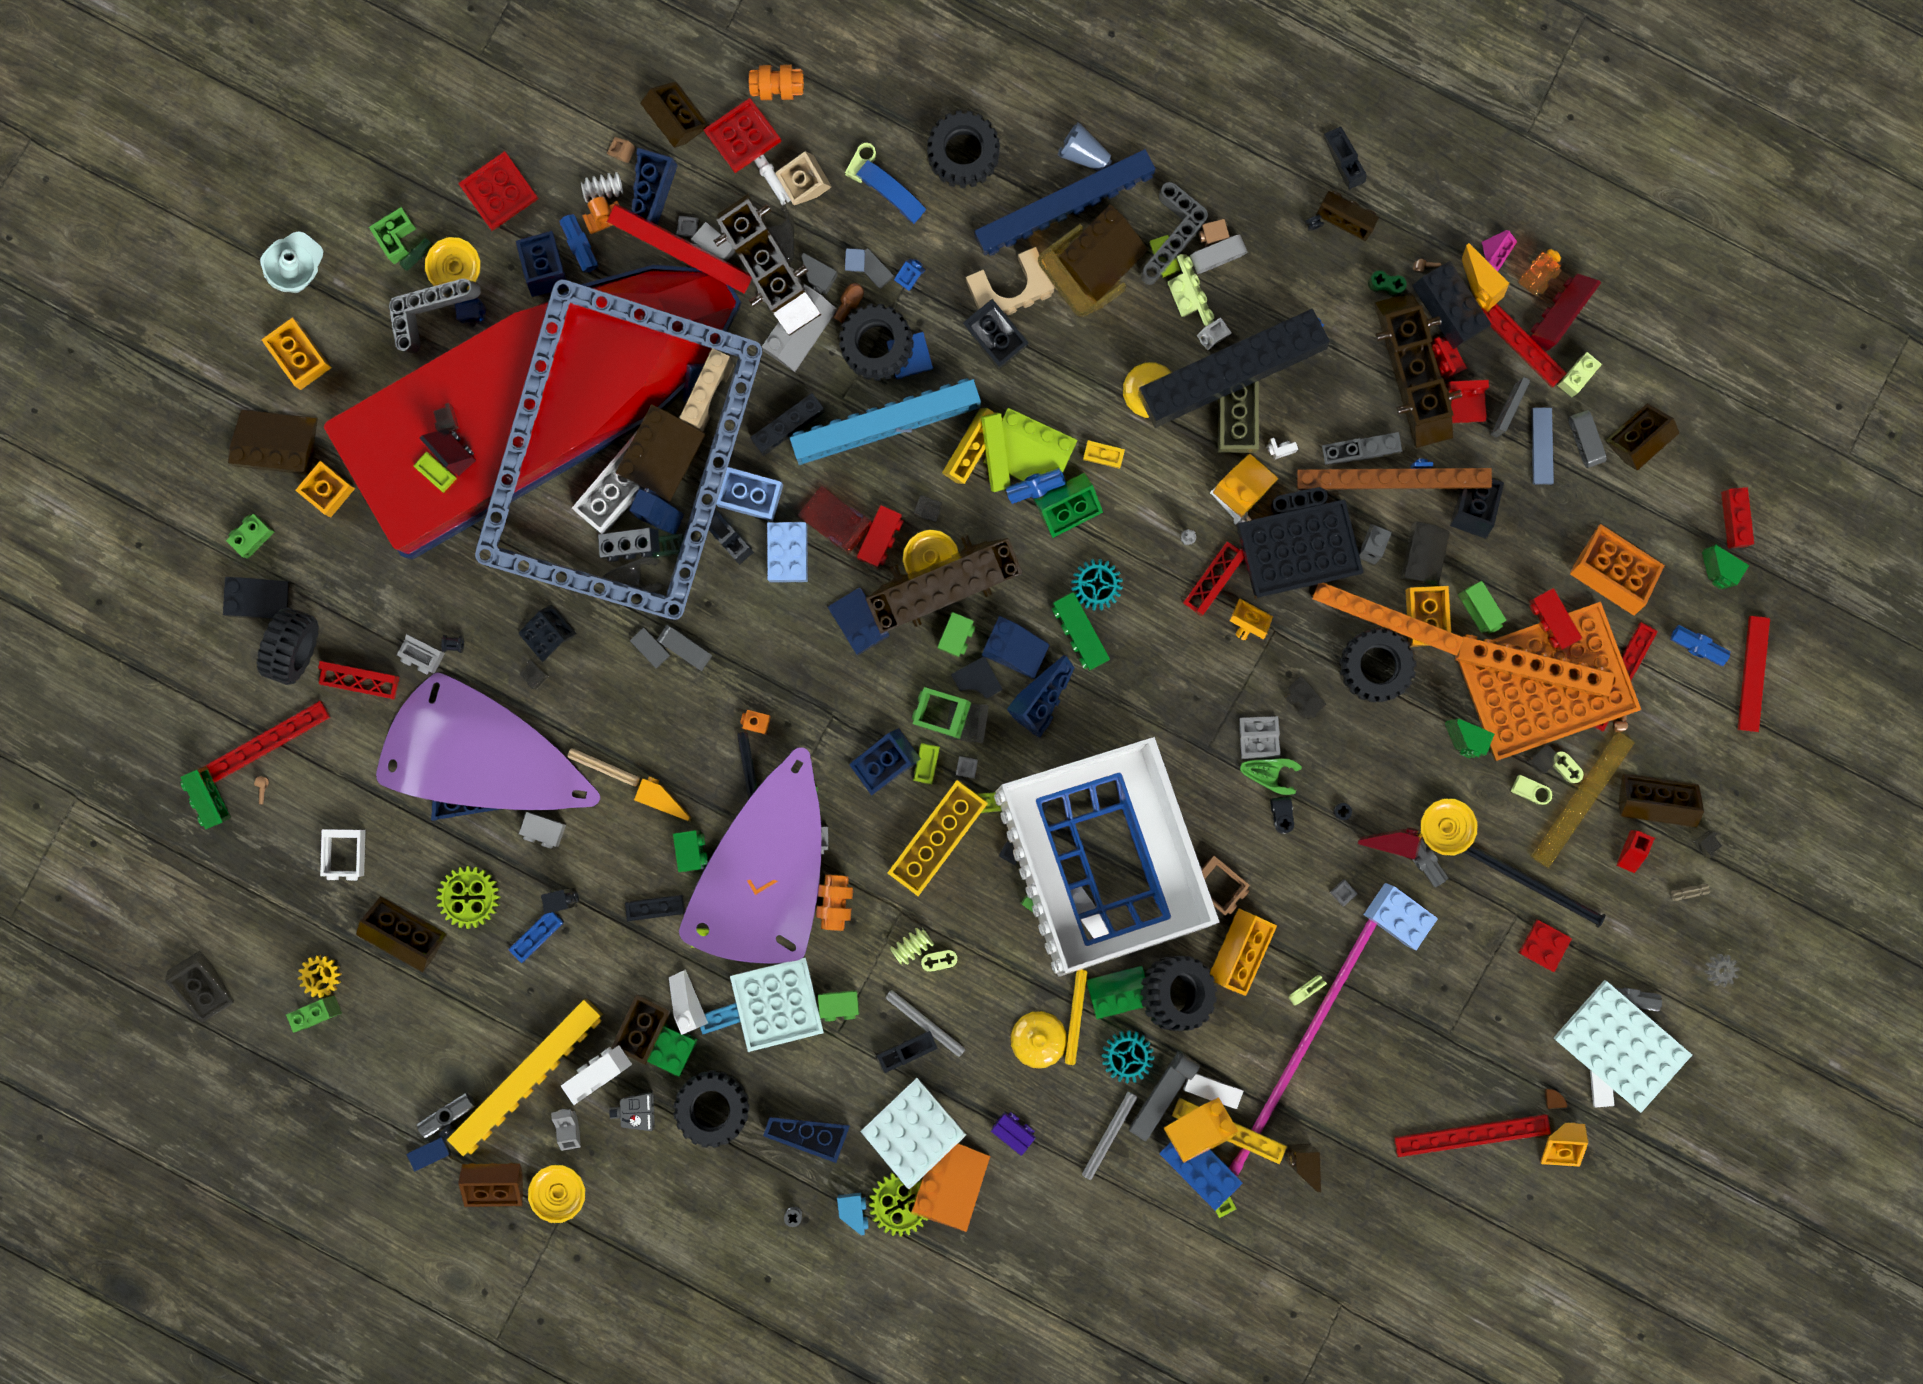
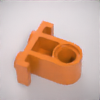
M597 197L589 201L588 208L591 214H584L582 216L590 234L612 226L607 220L614 205H619L618 201H615L610 206L605 197Z

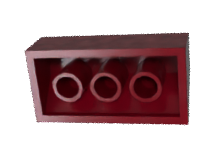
M1578 273L1573 278L1570 276L1563 284L1565 287L1563 292H1558L1552 299L1554 302L1552 307H1547L1542 313L1543 319L1541 322H1536L1531 328L1530 332L1532 334L1530 337L1544 350H1550L1559 342L1601 282Z

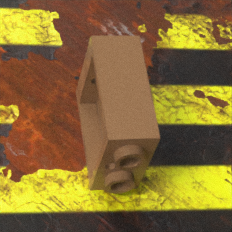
M1212 855L1201 868L1204 879L1217 865L1241 885L1224 907L1212 899L1214 907L1223 915L1231 914L1237 907L1235 903L1238 899H1243L1248 894L1249 890L1247 888L1250 885Z

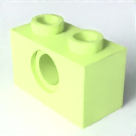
M1586 352L1557 386L1573 397L1579 393L1602 364Z

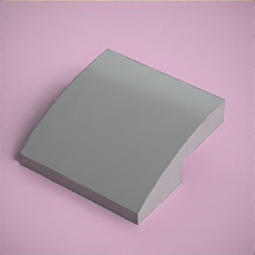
M1278 716L1239 719L1241 759L1280 758Z

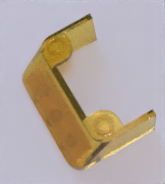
M1081 224L1044 250L1038 257V265L1076 316L1085 317L1103 308L1126 290V284L1123 282L1107 295H1104L1099 301H1096L1091 295H1086L1058 258L1069 247L1068 244L1083 232Z

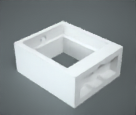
M322 830L320 876H327V880H339V876H346V880H358V877L364 876L365 830ZM332 837L357 838L356 871H331Z

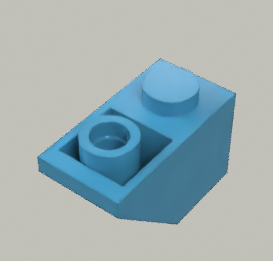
M861 1193L838 1195L839 1218L860 1235H865V1229H869L868 1217H864L863 1210L866 1209V1199L862 1198Z

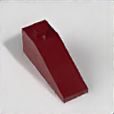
M1407 828L1361 837L1358 840V844L1415 859L1418 856L1423 834L1418 833L1417 829Z

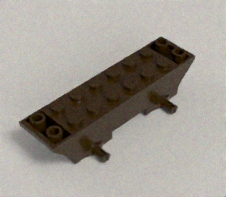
M749 194L717 214V222L721 227L722 235L713 241L717 247L726 241L732 245L758 290L759 295L749 300L753 307L762 301L766 303L790 336L821 315L799 278L808 272V269L803 264L794 270L763 219L764 215L772 211L769 205L766 204L758 210Z
M1412 293L1375 302V308L1382 332L1375 334L1377 341L1385 339L1403 402L1402 406L1397 407V413L1399 415L1406 413L1415 447L1419 448L1452 439V416L1454 414L1451 402L1454 399L1462 398V394H1460L1461 390L1449 393L1444 379H1441L1431 345L1430 327L1441 324L1440 317L1428 319L1424 313L1423 306L1419 305Z
M965 535V538L964 536L961 537L965 547L961 552L951 555V558L923 570L901 575L898 565H894L896 572L893 566H891L890 569L894 578L890 582L881 585V588L865 598L880 634L909 621H913L914 627L918 626L917 622L920 626L922 623L919 617L982 590L985 597H988V594L992 595L990 587L1022 574L1023 572L1009 538L989 542L984 541L980 544L972 545L969 535Z

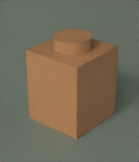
M1225 219L1203 224L1200 229L1201 231H1199L1201 243L1204 242L1205 248L1229 238Z

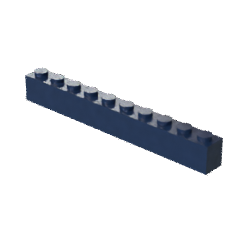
M1146 149L975 230L974 236L984 256L987 254L989 256L994 255L1000 251L999 248L1004 246L1010 247L1016 244V240L1022 237L1027 239L1034 234L1033 232L1039 229L1044 231L1051 226L1050 224L1056 221L1057 223L1063 222L1070 214L1074 213L1077 215L1083 212L1084 208L1089 205L1093 207L1100 204L1102 199L1106 197L1109 199L1119 194L1118 191L1132 189L1136 186L1135 183L1141 180L1143 182L1150 180L1155 173V167Z

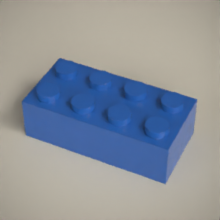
M1172 1142L1159 1153L1215 1211L1243 1183L1211 1149L1184 1163Z

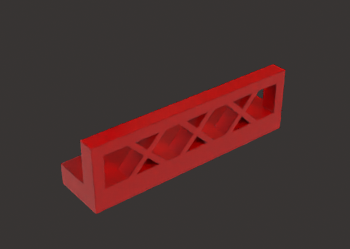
M1227 541L1183 604L1198 615L1203 616L1244 559L1242 548L1239 550ZM1227 547L1237 553L1233 560L1225 561L1224 551ZM1223 564V574L1214 576L1213 567ZM1212 579L1213 588L1210 591L1203 592L1202 582ZM1201 595L1202 603L1198 608L1189 603L1192 596Z
M323 661L319 662L318 669H322L319 680L320 685L395 699L400 677ZM327 670L333 671L338 679L332 683L325 682ZM348 675H352L356 680V683L350 687L346 686L342 680ZM366 679H371L375 685L370 690H365L361 684ZM386 682L393 683L391 695L384 694L380 686Z

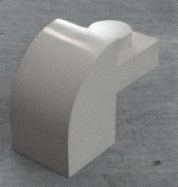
M561 1109L557 1112H552L551 1116L556 1127L557 1143L561 1151L580 1148V1131L575 1111Z

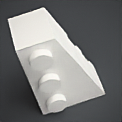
M620 1046L613 1050L611 1047L600 1053L602 1055L601 1058L597 1055L589 1061L590 1066L587 1064L577 1069L578 1074L561 1085L573 1105L632 1065Z

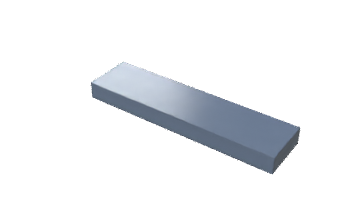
M1532 408L1533 485L1554 484L1552 408Z

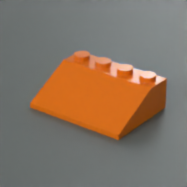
M1600 524L1576 560L1570 575L1630 614L1636 615L1647 604L1665 565Z
M961 1144L955 1145L922 1177L911 1214L967 1232L990 1156Z

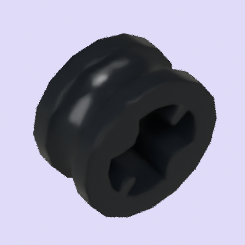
M1321 215L1314 216L1305 221V224L1309 225L1308 231L1318 229L1324 225V222H1321Z
M1339 803L1335 806L1333 812L1337 819L1347 820L1352 815V808L1347 803ZM1342 806H1345L1344 809L1348 810V813L1344 814V817H1341V814H1338V810H1340Z
M449 1123L438 1134L444 1137L445 1142L457 1130V1128L452 1127V1123Z

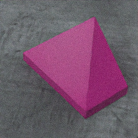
M1506 230L1482 242L1485 259L1497 271H1499L1517 243V240L1510 231Z

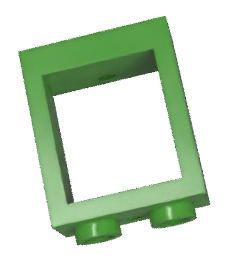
M1483 581L1457 594L1481 633L1488 632L1490 634L1503 627L1501 623L1505 622L1506 619Z
M924 687L918 696V708L914 710L912 715L913 724L960 739L971 702ZM930 695L958 703L950 730L922 722Z
M334 995L286 1014L294 1033L337 1016L342 1011Z

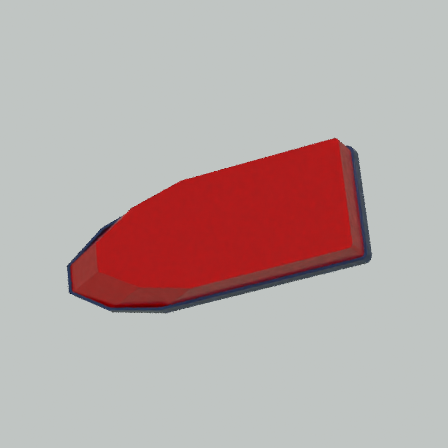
M651 265L581 284L728 332L741 306V301L732 287L692 267ZM568 291L563 293L562 296L567 295ZM600 296L596 299V305L599 308L606 306L607 301L604 297ZM548 302L508 316L324 424L326 433L394 549H397L401 556L407 559H415L486 517ZM570 303L511 502L639 429L651 404L665 410L684 392L687 364H705L712 348ZM642 309L635 310L634 317L637 320H642L645 316ZM679 321L673 322V331H681L682 324ZM554 322L548 323L546 326L547 332L550 334L555 333L557 325ZM712 333L709 338L710 342L717 344L719 342V335ZM543 360L537 361L535 369L539 372L544 371L546 363ZM528 398L524 401L526 409L534 408L535 401ZM447 429L450 432L454 430L461 438L459 442L463 446L467 445L475 453L472 456L476 461L459 476L446 468L457 479L443 493L420 473L414 465L425 452H428L443 465L421 441L420 437L428 433ZM516 436L512 443L516 447H521L524 444V439ZM504 474L501 480L504 484L508 485L512 483L513 477L510 474Z

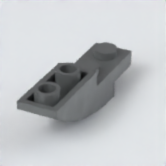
M1399 432L1322 445L1325 465L1382 457L1383 455L1402 452Z

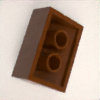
M462 1164L458 1184L464 1207L523 1206V1173L521 1164Z

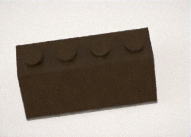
M1624 773L1622 775L1618 802L1621 817L1697 828L1704 813L1699 784Z
M380 896L360 920L356 935L423 973L435 957L447 933Z

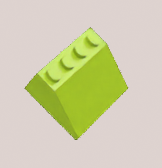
M1010 408L1007 409L1002 420L1010 476L1024 481L1033 474L1039 473L1042 475L1058 468L1063 473L1078 440Z

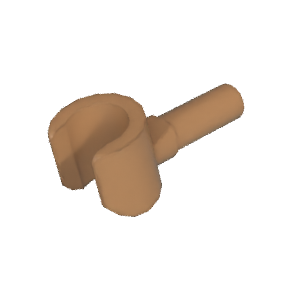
M1419 259L1414 263L1413 270L1424 272L1425 267L1438 268L1441 266V263L1426 262L1424 259Z
M1627 715L1621 717V721H1615V732H1623L1627 729Z
M262 776L257 777L254 783L255 786L260 787L259 804H264V792L269 784V780Z

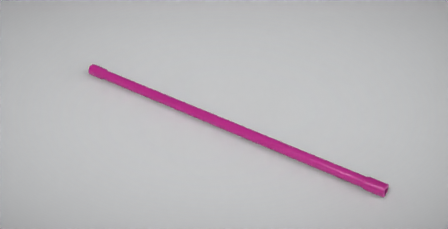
M1368 919L1251 1130L1261 1134L1377 924ZM1242 1147L1229 1167L1237 1177L1250 1151Z

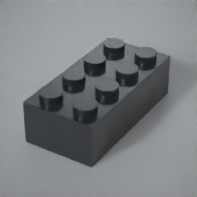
M1451 261L1426 274L1412 285L1433 318L1440 317L1441 324H1438V327L1453 349L1492 325Z

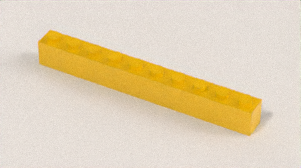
M587 998L584 999L447 1141L462 1156L467 1153L471 1155L479 1147L477 1143L481 1139L485 1141L493 1133L491 1129L495 1125L499 1127L506 1120L504 1115L508 1111L512 1113L520 1105L518 1101L522 1097L526 1099L534 1091L532 1087L536 1083L540 1085L547 1078L545 1074L548 1070L551 1069L553 1071L561 1063L559 1059L563 1055L567 1057L575 1049L573 1045L577 1041L581 1043L588 1036L586 1032L591 1027L594 1029L602 1021L600 1017L603 1014Z

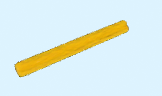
M1084 969L1076 971L1065 1063L1068 1065H1075L1087 977V971Z

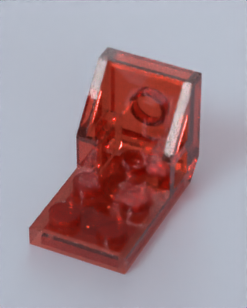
M823 486L817 490L798 514V517L847 555L851 553L872 525L871 520L851 507L849 508Z

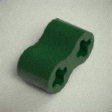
M1383 271L1374 272L1368 280V286L1372 291H1385L1391 296H1399L1407 285L1404 277L1399 275L1389 276ZM1376 278H1379L1380 284H1377ZM1394 283H1398V289H1395V285H1393Z

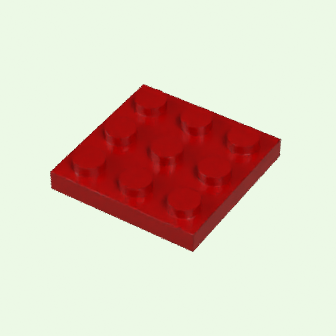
M750 98L703 130L734 173L782 142Z
M505 151L458 183L491 231L539 199Z

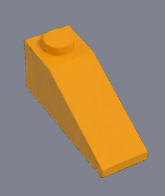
M648 777V780L642 779L634 799L635 801L684 820H691L692 817L666 788L658 784L660 780Z

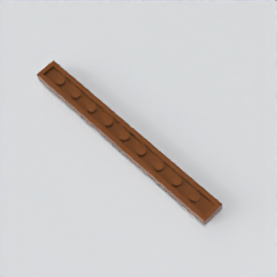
M1492 468L1297 470V490L1317 487L1324 488L1325 490L1491 488Z

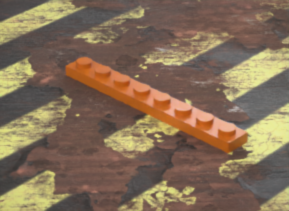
M1326 583L1318 584L1312 598L1456 656L1464 641V637Z

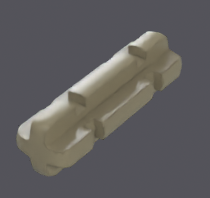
M1700 884L1699 886L1671 891V897L1673 901L1682 900V898L1687 899L1700 896V894L1706 895L1710 893V888L1708 884Z

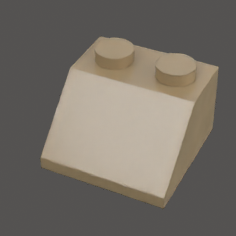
M806 151L775 173L793 205L817 198L832 187L814 155Z

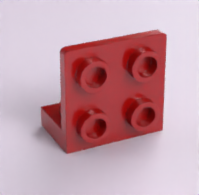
M1437 337L1431 342L1440 376L1447 379L1467 369L1457 348L1453 349L1446 337L1442 339Z
M1489 380L1452 381L1446 385L1449 393L1461 390L1460 394H1462V398L1454 399L1451 402L1454 414L1452 416V423L1486 421L1485 390L1489 388Z

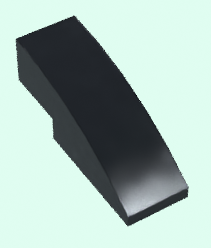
M1342 127L1325 133L1324 138L1348 189L1350 190L1365 183L1367 174L1358 160L1356 150Z
M714 510L709 531L740 565L754 552L725 519Z
M927 1031L878 1053L875 1057L882 1072L887 1073L938 1049L931 1032Z

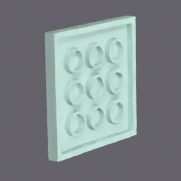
M806 957L798 961L780 963L730 976L748 1052L824 1033Z
M918 1078L860 1131L908 1189L913 1187L966 1136L965 1132Z

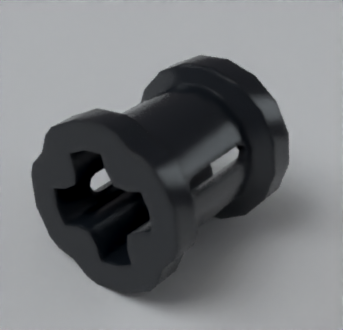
M443 635L441 642L442 652L450 650L463 653L464 637H448Z

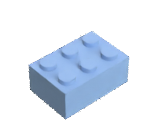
M727 467L716 505L773 522L783 484L780 481Z
M806 522L767 523L768 581L808 582Z
M1387 883L1383 885L1363 914L1404 945L1414 950L1418 949L1438 919L1395 886Z

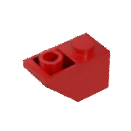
M1630 830L1616 866L1635 873L1647 858L1655 838L1637 830Z

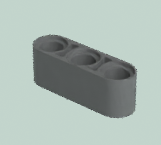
M1586 410L1569 416V425L1585 467L1589 468L1606 462V454L1590 411Z
M669 625L665 626L656 640L700 671L704 669L713 656Z

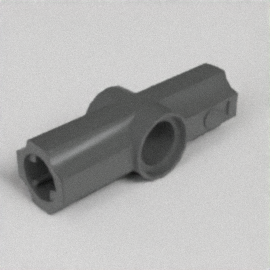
M1421 839L1418 856L1412 860L1418 869L1424 872L1435 888L1449 878L1438 864V859L1434 852Z
M1615 988L1637 1008L1660 1011L1662 1007V998L1659 994L1641 992V990L1630 988Z
M466 1092L416 1124L418 1131L424 1138L429 1137L476 1107L474 1100ZM443 1111L449 1112V1120H445L442 1117Z

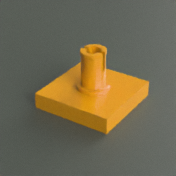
M1239 599L1230 622L1240 626L1236 632L1238 638L1242 635L1241 639L1246 640L1251 632L1264 639L1273 616Z

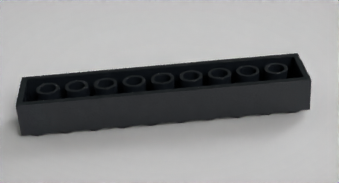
M1312 308L1139 387L1138 396L1154 428H1157L1327 350L1330 340Z

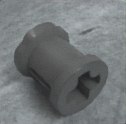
M798 1207L788 1208L784 1215V1222L789 1227L798 1226L802 1219V1211ZM796 1213V1219L790 1220V1214Z

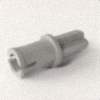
M1190 529L1183 531L1181 542L1184 545L1193 544L1196 540V532Z

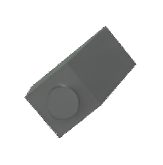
M803 253L802 259L808 269L806 274L812 287L811 289L820 295L822 293L827 295L838 276L837 271Z

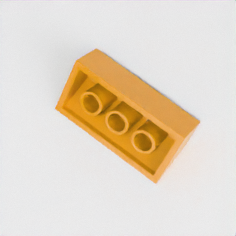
M1238 909L1210 971V975H1213L1215 979L1213 982L1246 996L1277 925Z

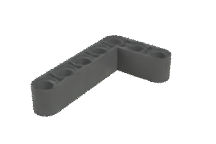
M1172 182L1165 183L1162 186L1159 200L1183 221L1145 265L1141 279L1148 285L1154 284L1201 229L1208 217V212L1202 205ZM1164 191H1170L1173 196H1166ZM1179 203H1185L1188 208H1181ZM1194 215H1200L1202 220H1196ZM1182 229H1188L1191 234H1184ZM1170 243H1177L1179 248H1172ZM1158 257H1165L1167 262H1160ZM1146 271H1153L1155 276H1148Z
M459 279L392 298L389 303L397 349L411 354L419 351L420 338L416 314L475 299L480 295V285L468 279Z
M1178 1051L1132 1122L1129 1131L1143 1141H1146L1186 1078L1192 1080L1200 1065L1183 1052Z

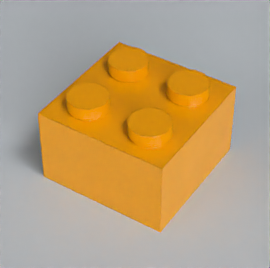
M319 461L295 491L324 515L332 517L355 488L327 464Z

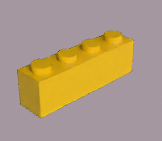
M988 408L979 409L943 470V475L958 484H965L985 450L981 417L994 414L993 411Z

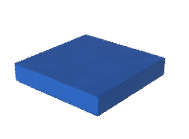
M923 332L913 334L914 348H912V357L908 358L906 368L902 367L900 369L901 372L898 375L895 374L896 379L933 370ZM894 340L886 341L889 351L894 345Z

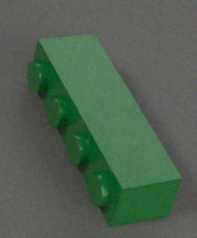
M1074 592L1052 604L1054 608L1051 610L1056 619H1061L1063 623L1061 628L1065 635L1069 634L1072 640L1070 645L1073 651H1078L1080 654L1079 662L1083 669L1087 668L1088 671H1091L1109 661L1108 654Z

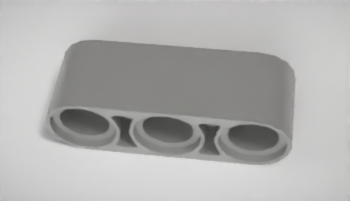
M1235 235L1191 254L1190 258L1197 274L1235 260L1248 252L1241 235Z

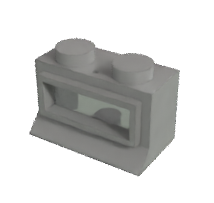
M406 634L397 656L401 657V662L409 666L413 663L418 666L417 670L428 674V672H436L445 653Z

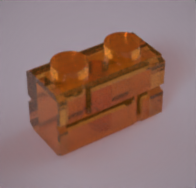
M1543 250L1521 276L1518 283L1535 296L1538 293L1543 294L1549 286L1547 282L1550 278L1555 279L1562 271L1560 269L1562 263Z

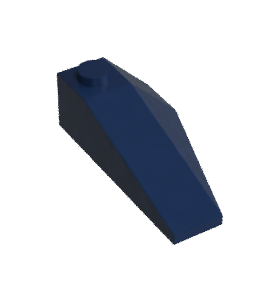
M1063 655L1022 690L1007 708V711L1015 721L1039 738L1050 725L1053 716H1051L1055 705L1058 706L1060 703L1058 699L1062 689L1067 687L1075 668L1067 656Z

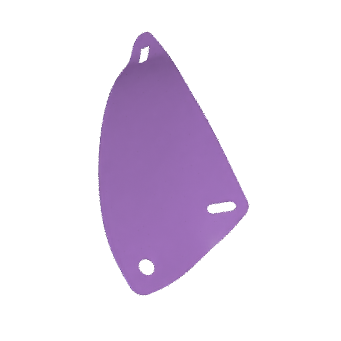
M435 673L425 680L399 710L387 734L376 773L378 783L392 790L419 798L474 807L553 810L592 807L600 800L598 791L557 748L535 729L494 700L442 673ZM438 682L440 687L436 701L430 704L429 697L433 684ZM391 759H395L397 762V769L393 773L388 769ZM574 790L587 791L586 799L574 798L572 792Z
M795 749L765 779L724 835L706 866L684 914L679 935L685 943L718 957L743 962L785 963L798 961L804 957L814 918L821 865L820 809L810 753L807 749ZM796 760L803 762L798 773L791 771ZM751 879L756 889L772 880L778 882L755 895L747 880ZM699 923L708 925V935L701 936L697 933L696 927ZM781 935L796 945V950L792 952L777 943L776 937Z

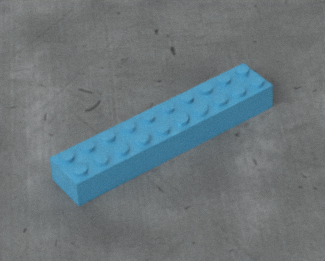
M969 378L960 380L954 386L947 384L941 386L940 390L935 392L928 390L921 393L922 396L916 398L909 396L904 398L903 402L897 404L896 402H890L885 404V408H871L866 411V414H852L848 416L847 420L841 421V419L831 421L828 426L817 425L812 427V431L795 432L793 437H790L798 464L802 465L903 433L896 432L897 428H900V430L916 429L979 409L981 401L974 379L970 381Z

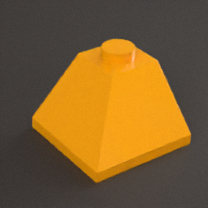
M1565 1123L1548 1138L1541 1158V1164L1580 1167L1588 1145L1585 1124Z

